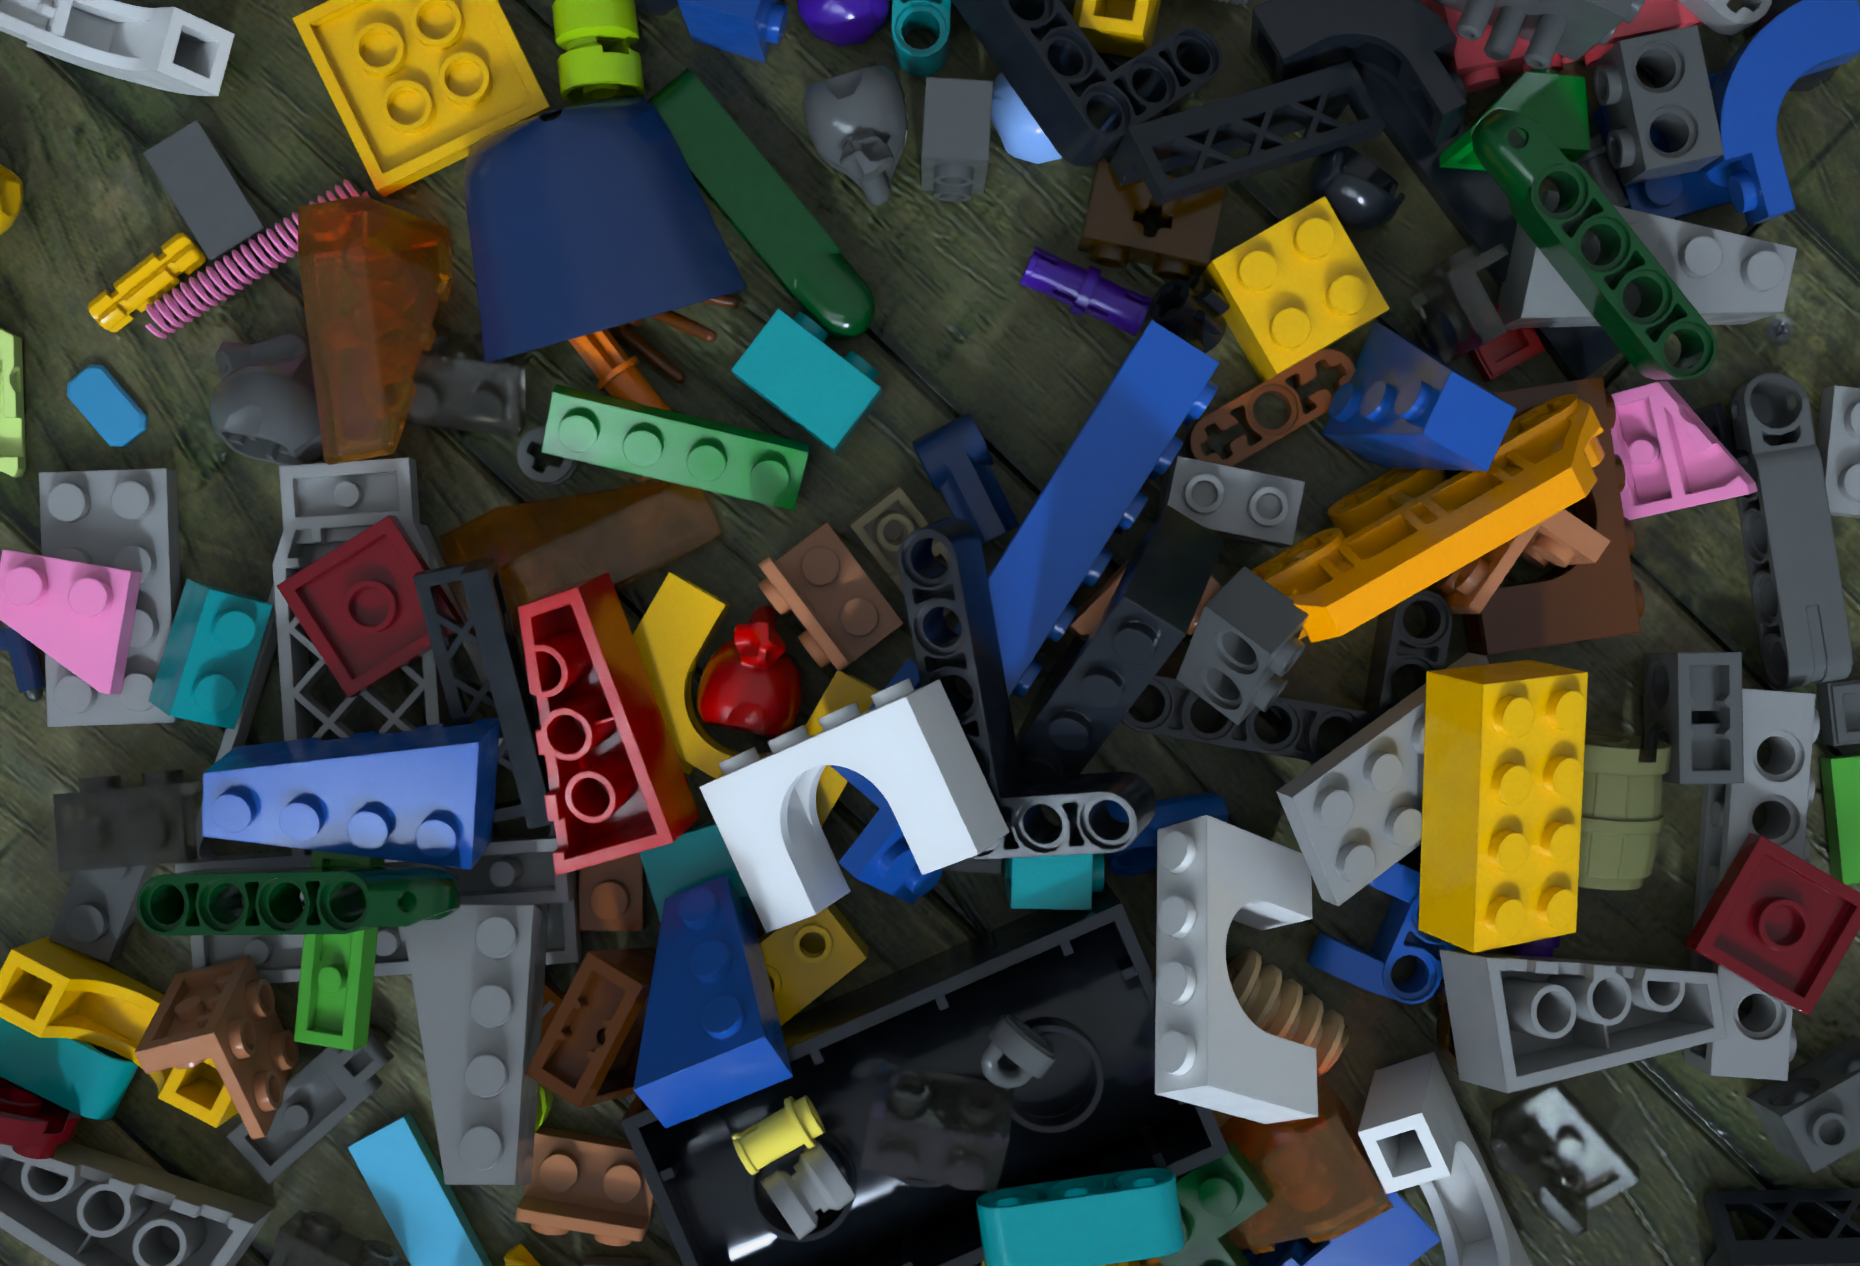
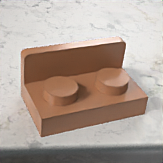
M540 1126L535 1132L532 1184L526 1185L524 1197L517 1205L515 1220L530 1223L532 1230L545 1235H564L571 1230L594 1234V1239L605 1245L626 1246L631 1244L632 1241L640 1242L643 1240L652 1220L655 1200L629 1141Z

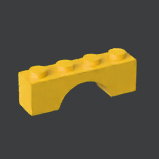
M50 936L11 949L0 970V1018L39 1038L74 1039L106 1048L133 1061L142 1068L135 1050L160 1005L164 994L84 953L50 941ZM208 1058L200 1064L187 1069L172 1067L148 1073L157 1085L158 1099L215 1128L238 1113L212 1058Z

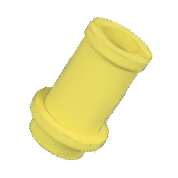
M806 1095L796 1101L792 1096L784 1099V1108L744 1131L736 1132L732 1135L735 1150L744 1167L751 1175L758 1173L759 1169L803 1144L808 1149L816 1146L815 1138L825 1133L821 1118Z

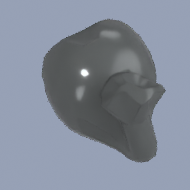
M882 65L859 69L809 86L803 100V111L808 134L817 154L831 167L854 180L863 190L867 202L872 206H881L887 203L891 193L892 178L905 147L909 125L908 107L900 81L888 68Z
M288 333L251 344L222 342L215 354V362L219 363V375L222 381L214 388L209 404L211 423L215 433L231 450L251 459L282 466L315 464L318 462L330 441L333 428V406L324 369L312 343L297 333Z

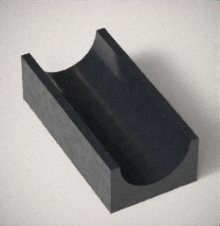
M1105 881L1103 893L1092 892V910L1039 909L793 1016L781 1026L793 1077L666 1129L638 1095H636L621 1119V1124L683 1266H973L984 1261L976 1201L978 1197L985 1193L1009 1187L1144 1168L1172 1170L1177 1177L1230 1154L1211 1109L1155 1094L1156 981L1122 903ZM1002 1014H1011L1043 1038L1055 1051L1056 1061L1042 1079L1032 1076L1026 1084L1006 1089L996 1086L984 1076L980 1061L983 1051L991 1042L987 1033ZM1005 1054L998 1060V1065L1003 1070L1012 1071L1018 1067ZM806 1095L814 1105L825 1128V1133L816 1137L815 1140L827 1152L856 1198L840 1210L829 1209L825 1213L821 1209L815 1212L818 1216L817 1227L799 1240L760 1181L776 1169L786 1170L790 1176L795 1173L792 1166L798 1163L800 1152L806 1148L805 1144L759 1169L758 1173L751 1175L744 1167L735 1150L732 1135L736 1132L744 1131L784 1108V1099L792 1096L796 1101Z

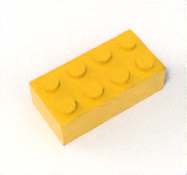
M1534 660L1427 671L1418 930L1472 953L1576 933L1588 672Z

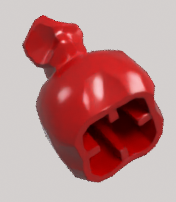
M759 606L752 613L749 623L737 624L734 629V638L723 644L706 664L697 691L696 709L701 723L773 738L788 732L793 727L802 699V678L795 662L785 652V644L777 633L778 615L771 606Z

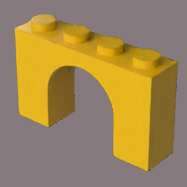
M669 572L632 636L683 772L690 774L693 768L696 767L716 779L723 775L718 763L741 752L722 745L705 730L694 708L692 688L697 666L732 605L684 577ZM837 670L805 725L809 736L823 731L818 721L819 718L853 702H856L860 713L868 711L874 703L871 695L879 692V690L844 670ZM772 752L760 753L758 755L761 758ZM826 765L816 791V808L821 827L848 782L830 765Z

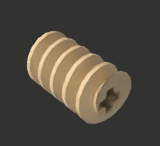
M1254 949L1243 950L1227 966L1231 986L1240 1006L1249 1019L1263 1031L1316 1048L1317 1079H1319L1328 1072L1340 1057L1348 1043L1351 1034L1350 1027L1344 1025V1017L1334 1009L1324 1011L1323 1001L1314 994L1303 996V987L1294 979L1282 981V971L1274 964H1266L1261 967V955Z

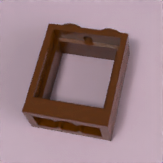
M646 947L587 952L524 1074L579 1109L636 1094L633 1087L656 950Z

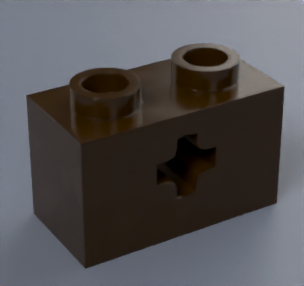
M1099 160L1091 184L1078 250L1091 253L1090 260L1099 265L1126 268L1128 261L1153 266L1152 274L1167 280L1180 279L1189 281L1191 275H1201L1210 264L1226 188L1219 186L1157 206L1143 179L1120 186L1110 163ZM1166 175L1167 178H1168V180L1178 178V177ZM1144 214L1155 217L1154 227L1158 231L1154 237L1143 235L1144 225L1140 221Z

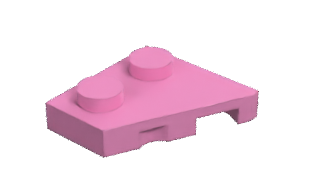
M1667 380L1611 394L1616 409V420L1614 427L1611 429L1614 454L1621 458L1625 469V486L1620 495L1623 515L1628 520L1758 492L1756 483Z
M2 549L0 560V620L98 692L110 695L121 694L142 572Z

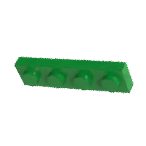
M556 384L552 392L541 452L794 511L809 454V444Z

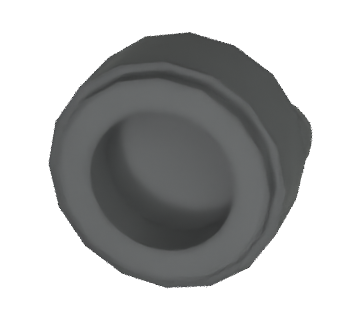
M1002 1014L987 1033L991 1042L983 1051L980 1063L984 1076L991 1083L1009 1089L1026 1084L1032 1076L1042 1079L1056 1061V1053L1043 1038L1025 1023L1011 1014ZM1003 1054L1018 1065L1015 1070H1003L998 1065V1060Z

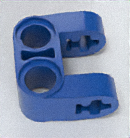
M1397 862L1368 884L1394 896L1370 952L1318 931L1306 961L1364 990L1402 1003L1417 1004L1432 997L1443 978L1439 950L1455 951L1456 945L1418 930L1417 912L1420 895V873ZM1412 955L1415 961V969L1412 976L1403 983H1393L1391 970L1396 960L1402 956Z

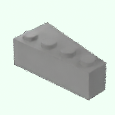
M71 1141L58 1144L54 1156L48 1159L27 1158L14 1152L12 1145L0 1144V1228L60 1266H236L275 1209L274 1207Z

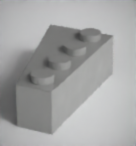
M1547 190L1539 195L1542 205L1547 210L1553 212L1557 208L1559 192ZM1613 205L1708 325L1747 324L1784 312L1797 248ZM1517 223L1506 280L1502 282L1498 299L1500 307L1498 318L1494 320L1492 331L1516 330L1518 328L1600 326ZM1587 230L1581 241V251L1585 259L1594 264L1600 253V242L1594 233ZM1629 282L1623 293V304L1626 310L1631 315H1634L1639 309L1641 295L1637 286Z
M460 905L458 911L443 919L423 920L411 926L403 927L445 1185L532 1184L538 1082L524 1073L541 1042L549 916L535 905Z
M1439 950L1459 1080L1504 1093H1511L1727 1038L1717 973L1657 964Z

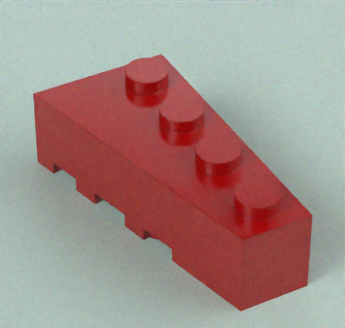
M609 572L552 590L519 606L518 613L530 694L535 695L537 698L540 727L535 730L538 755H545L549 792L544 795L548 821H554L558 848L552 853L555 876L674 843L700 815Z

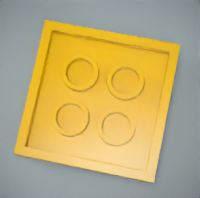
M328 0L292 18L376 190L384 197L467 157L470 147L481 138L517 122L552 110L499 0Z

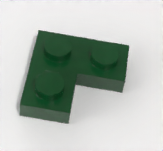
M1233 1139L1226 1144L1230 1154L1188 1171L1176 1179L1185 1245L1178 1252L1157 1257L1163 1266H1251L1227 1232L1268 1205L1275 1195Z

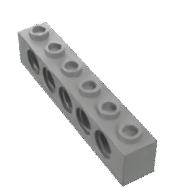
M1742 688L1744 783L1703 784L1693 929L1749 833L1762 835L1809 863L1811 847L1806 836L1807 809L1812 804L1815 796V779L1810 771L1812 744L1816 741L1820 730V717L1815 708L1816 694ZM1766 739L1771 748V757L1769 762L1761 768L1757 761V750ZM1763 803L1766 809V821L1758 831H1755L1752 824V816L1757 806ZM1691 950L1690 969L1717 973L1727 1038L1685 1048L1683 1060L1711 1076L1788 1081L1789 1062L1794 1058L1797 1048L1796 1034L1792 1027L1793 1009ZM1752 995L1753 1006L1750 1013L1744 1019L1739 1020L1738 1008L1745 997Z

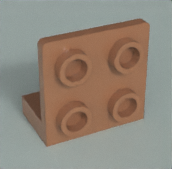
M1564 509L1439 580L1436 589L1441 592L1440 596L1448 603L1452 614H1479L1518 557L1539 569H1544L1546 565L1549 567L1560 566L1565 568L1568 565L1596 563L1610 543V540Z
M828 522L778 560L768 556L758 564L767 576L758 583V586L780 615L785 614L787 616L792 611L807 629L797 637L820 668L832 662L838 671L845 669L904 624Z
M250 956L175 974L135 1050V1054L145 1074L172 1067L187 1069L200 1064L208 1058H212L252 1140L268 1135L277 1109L282 1106L287 1082L299 1060V1050L297 1042H294V1035L290 1030H284L275 1011L273 989L267 979L260 978Z

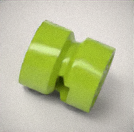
M555 0L552 5L555 42L558 47L566 50L557 60L562 99L575 105L627 95L642 97L645 93L642 58L638 52L631 49L640 39L635 0Z

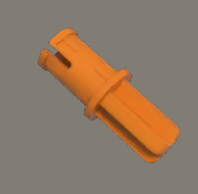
M607 329L568 340L599 379L596 388L600 392L607 390L613 398L672 411L637 368V365L640 363L638 357L633 356L629 358Z

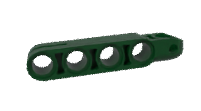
M686 68L652 96L648 102L657 109L667 124L695 182L806 315L821 326L829 334L828 337L830 339L848 341L865 334L873 324L876 314L874 295L869 286L847 261L827 232L690 69Z
M1494 109L1482 119L1471 136L1473 151L1478 160L1508 197L1509 209L1514 219L1632 366L1644 377L1654 380L1692 379L1705 373L1713 364L1717 353V340L1712 329L1586 170L1577 163L1569 161L1542 126L1525 115L1505 109ZM1515 129L1523 130L1526 134V139ZM1544 178L1550 179L1559 191V203L1553 212L1547 210L1539 199V188ZM1587 230L1594 233L1600 242V253L1594 264L1586 260L1581 251V241ZM1629 282L1637 286L1641 295L1639 309L1634 315H1631L1623 304V293ZM1672 333L1677 336L1681 344L1680 357L1673 366L1668 363L1664 352L1666 340Z
M428 867L200 869L154 876L143 884L138 893L136 906L138 917L143 926L153 934L162 936L347 934L375 927H407L423 920L443 919L460 909L459 884L455 876L445 870ZM360 889H362L365 894V910L363 909L360 903ZM301 892H302V894H303L304 902H305V903H304V909H303V907L301 906V901H300V893H301ZM242 895H243V900H244V907H243L242 899H241V898H242Z

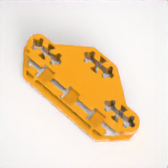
M1575 394L1555 397L1511 420L1488 471H1462L1448 479L1444 470L1393 468L1341 498L1328 509V516L1335 528L1323 530L1302 540L1253 568L1251 571L1294 601L1293 604L1309 614L1303 625L1299 640L1308 636L1310 642L1313 643L1342 636L1585 498L1598 480L1592 468L1600 464L1605 456V452L1597 438V435L1604 431L1590 404L1578 399Z

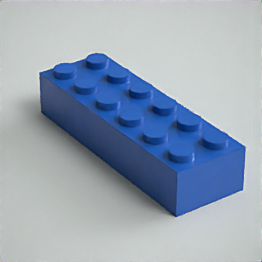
M1151 320L1131 348L987 576L1008 698L1011 693L1020 698H1023L1043 666L1033 659L1043 642L1047 639L1050 642L1055 641L1057 643L1065 633L1078 611L1077 608L1069 604V601L1079 585L1087 588L1089 585L1092 587L1101 576L1113 556L1112 552L1104 548L1114 531L1119 535L1123 530L1128 531L1148 500V497L1139 492L1147 478L1154 481L1159 474L1163 475L1184 443L1174 436L1181 424L1188 427L1194 418L1199 419L1219 388L1210 378L1220 363ZM960 621L953 630L958 635H961Z

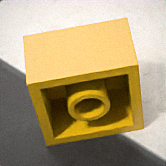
M1325 196L1212 260L1201 274L1218 291V294L1230 304V308L1222 315L1261 383L1270 380L1318 351L1343 339L1390 309Z

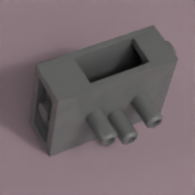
M1433 0L1462 13L1456 30L1465 39H1479L1482 37L1487 24L1493 26L1484 47L1486 55L1491 59L1497 61L1508 59L1518 37L1529 41L1530 44L1524 59L1529 66L1537 69L1549 67L1555 53L1577 61L1597 43L1605 45L1617 26L1622 21L1632 22L1645 0Z

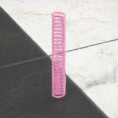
M344 179L343 185L353 198L354 204L341 186L335 184L334 189L342 199L347 210L340 204L332 191L326 190V196L334 205L338 215L331 209L324 197L318 195L317 200L327 213L330 221L322 214L315 202L309 201V207L319 219L322 227L314 220L306 207L301 206L300 212L309 222L314 233L306 226L300 215L292 211V218L302 230L305 238L297 231L289 218L284 217L283 223L294 236L297 244L289 237L283 226L275 222V229L286 242L289 250L281 243L275 232L267 228L266 234L277 247L280 255L273 249L267 238L263 234L258 233L257 239L269 253L272 261L264 254L254 239H249L250 247L261 259L263 266L256 260L251 250L246 245L241 244L240 250L253 265L255 272L249 268L242 255L237 250L232 249L233 258L244 270L247 278L241 274L234 261L229 256L224 255L223 261L236 276L238 283L233 280L222 262L215 260L214 266L228 282L230 289L224 285L213 267L206 266L207 274L219 287L222 295L216 291L207 275L198 271V279L211 293L213 300L208 297L206 291L196 278L189 277L191 287L184 282L180 284L183 293L178 288L172 287L171 293L174 298L170 294L164 293L163 299L165 303L161 299L155 298L154 304L156 308L151 304H146V311L153 321L161 327L163 333L157 330L151 323L145 327L155 336L167 339L168 332L175 334L177 327H185V321L192 323L194 316L201 317L202 311L209 312L211 305L218 306L219 300L226 301L228 295L235 296L236 289L244 290L245 284L252 285L253 278L260 280L262 273L269 274L270 267L277 269L279 262L286 263L287 257L294 258L296 251L303 253L304 246L312 247L313 240L320 242L321 235L329 236L330 230L337 231L338 224L345 226L347 219H355V213L362 215L364 208L371 210L372 201L368 192H363L362 198L349 180ZM194 291L203 299L205 306L199 301ZM186 297L191 301L192 304L195 305L197 311L191 308ZM178 303L182 306L184 310H186L188 317L185 314H183ZM169 308L172 310V312H173L176 316H178L180 322H178V321L174 318V316H173V314L171 313V311L169 310ZM163 317L170 322L171 327L166 325Z

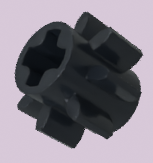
M1198 275L1191 285L1184 280L1177 279L1161 287L1151 301L1150 315L1156 323L1200 351L1207 353L1224 336L1226 320L1222 314L1230 308V304L1218 294V291L1201 275Z

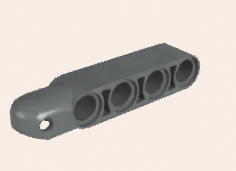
M1765 373L1745 380L1736 389L1731 400L1730 415L1736 450H1745L1749 453L1751 463L1742 465V467L1755 481L1758 491L1738 496L1736 501L1761 658L1769 682L1775 688L1781 690L1805 686L1811 682L1818 684L1848 678L1852 670L1853 655L1822 459L1815 441L1809 398L1803 388L1792 378L1779 373ZM1792 395H1793V396L1795 397V399H1796V405H1795V406H1794V403H1793Z

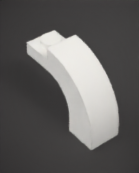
M0 0V31L27 41L26 46L83 68L156 89L186 95L219 96L235 34L174 6L148 8L115 0Z

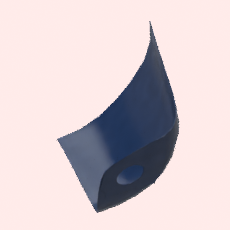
M627 95L546 111L487 135L470 147L465 162L464 184L481 320L484 362L488 363L747 288L672 133L657 109L645 98ZM556 115H560V117H558V118H556V119H552V120H548V121H542L543 119H546V118H549V117H552V116H556Z

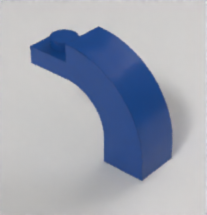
M1802 0L1792 5L1756 32L1735 52L1719 74L1711 90L1724 154L1704 166L1705 173L1731 165L1734 175H1731L1729 178L1730 198L1735 210L1740 214L1744 213L1747 227L1776 219L1796 209L1777 139L1779 109L1786 93L1798 78L1846 64L1860 55V5L1858 0Z

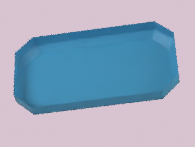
M89 364L68 382L67 397L109 446L126 448L147 430L148 415L106 366Z

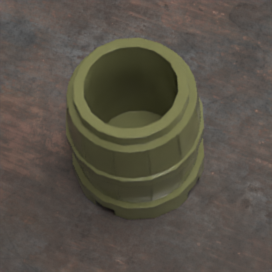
M1585 729L1578 887L1600 890L1639 889L1643 886L1644 878L1652 874L1659 832L1663 830L1664 816L1661 814L1662 775L1669 772L1672 748L1669 743L1658 740L1657 752L1641 749L1643 736Z

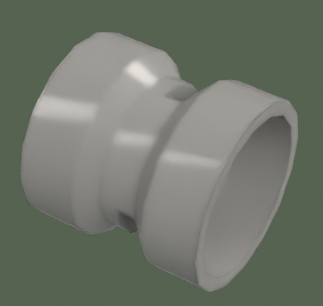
M817 1140L816 1146L810 1149L806 1147L800 1152L798 1163L792 1166L795 1173L791 1176L786 1170L776 1169L760 1181L799 1240L817 1227L818 1216L815 1213L817 1210L821 1209L823 1213L829 1209L840 1210L856 1198L834 1162Z

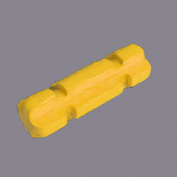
M183 232L175 234L161 245L162 254L157 256L152 252L114 282L115 291L110 294L105 289L91 300L87 307L91 316L105 330L118 332L134 319L132 314L134 310L137 309L142 313L146 310V304H154L155 298L160 299L164 293L169 292L172 287L181 282L179 277L181 273L185 272L189 276L205 263L206 256L195 240Z

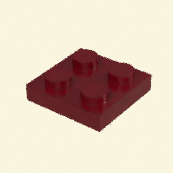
M388 515L277 585L282 596L348 698L358 696L432 649L413 580V575L416 572L430 570L397 516ZM441 585L433 586L439 609L455 620L465 624ZM444 626L448 639L457 634Z
M1749 833L1684 946L1792 1009L1810 1016L1860 929V893L1762 835Z

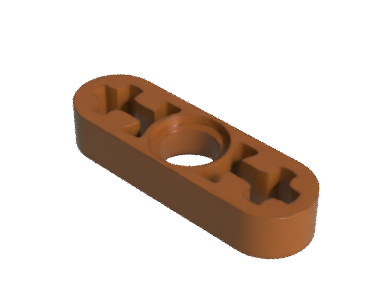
M1324 349L1256 386L1193 424L1187 433L1185 441L1188 457L1230 467L1240 463L1328 411L1333 396H1331L1327 389H1321L1302 400L1310 408V411L1304 414L1299 395L1285 382L1287 378L1292 377L1294 388L1297 389L1318 375L1315 364L1318 363L1324 371L1334 367L1340 377L1332 384L1333 390L1336 393L1343 384L1350 382L1356 370L1353 362L1340 351ZM1269 393L1279 396L1287 407L1286 420L1278 429L1264 428L1255 419L1254 404L1262 394ZM1237 408L1242 426L1247 433L1256 439V442L1249 446L1245 433L1226 444L1224 449L1227 457L1224 460L1216 452L1206 456L1201 448V444L1208 439L1205 428L1210 426L1215 433H1221L1239 423L1231 415V411Z

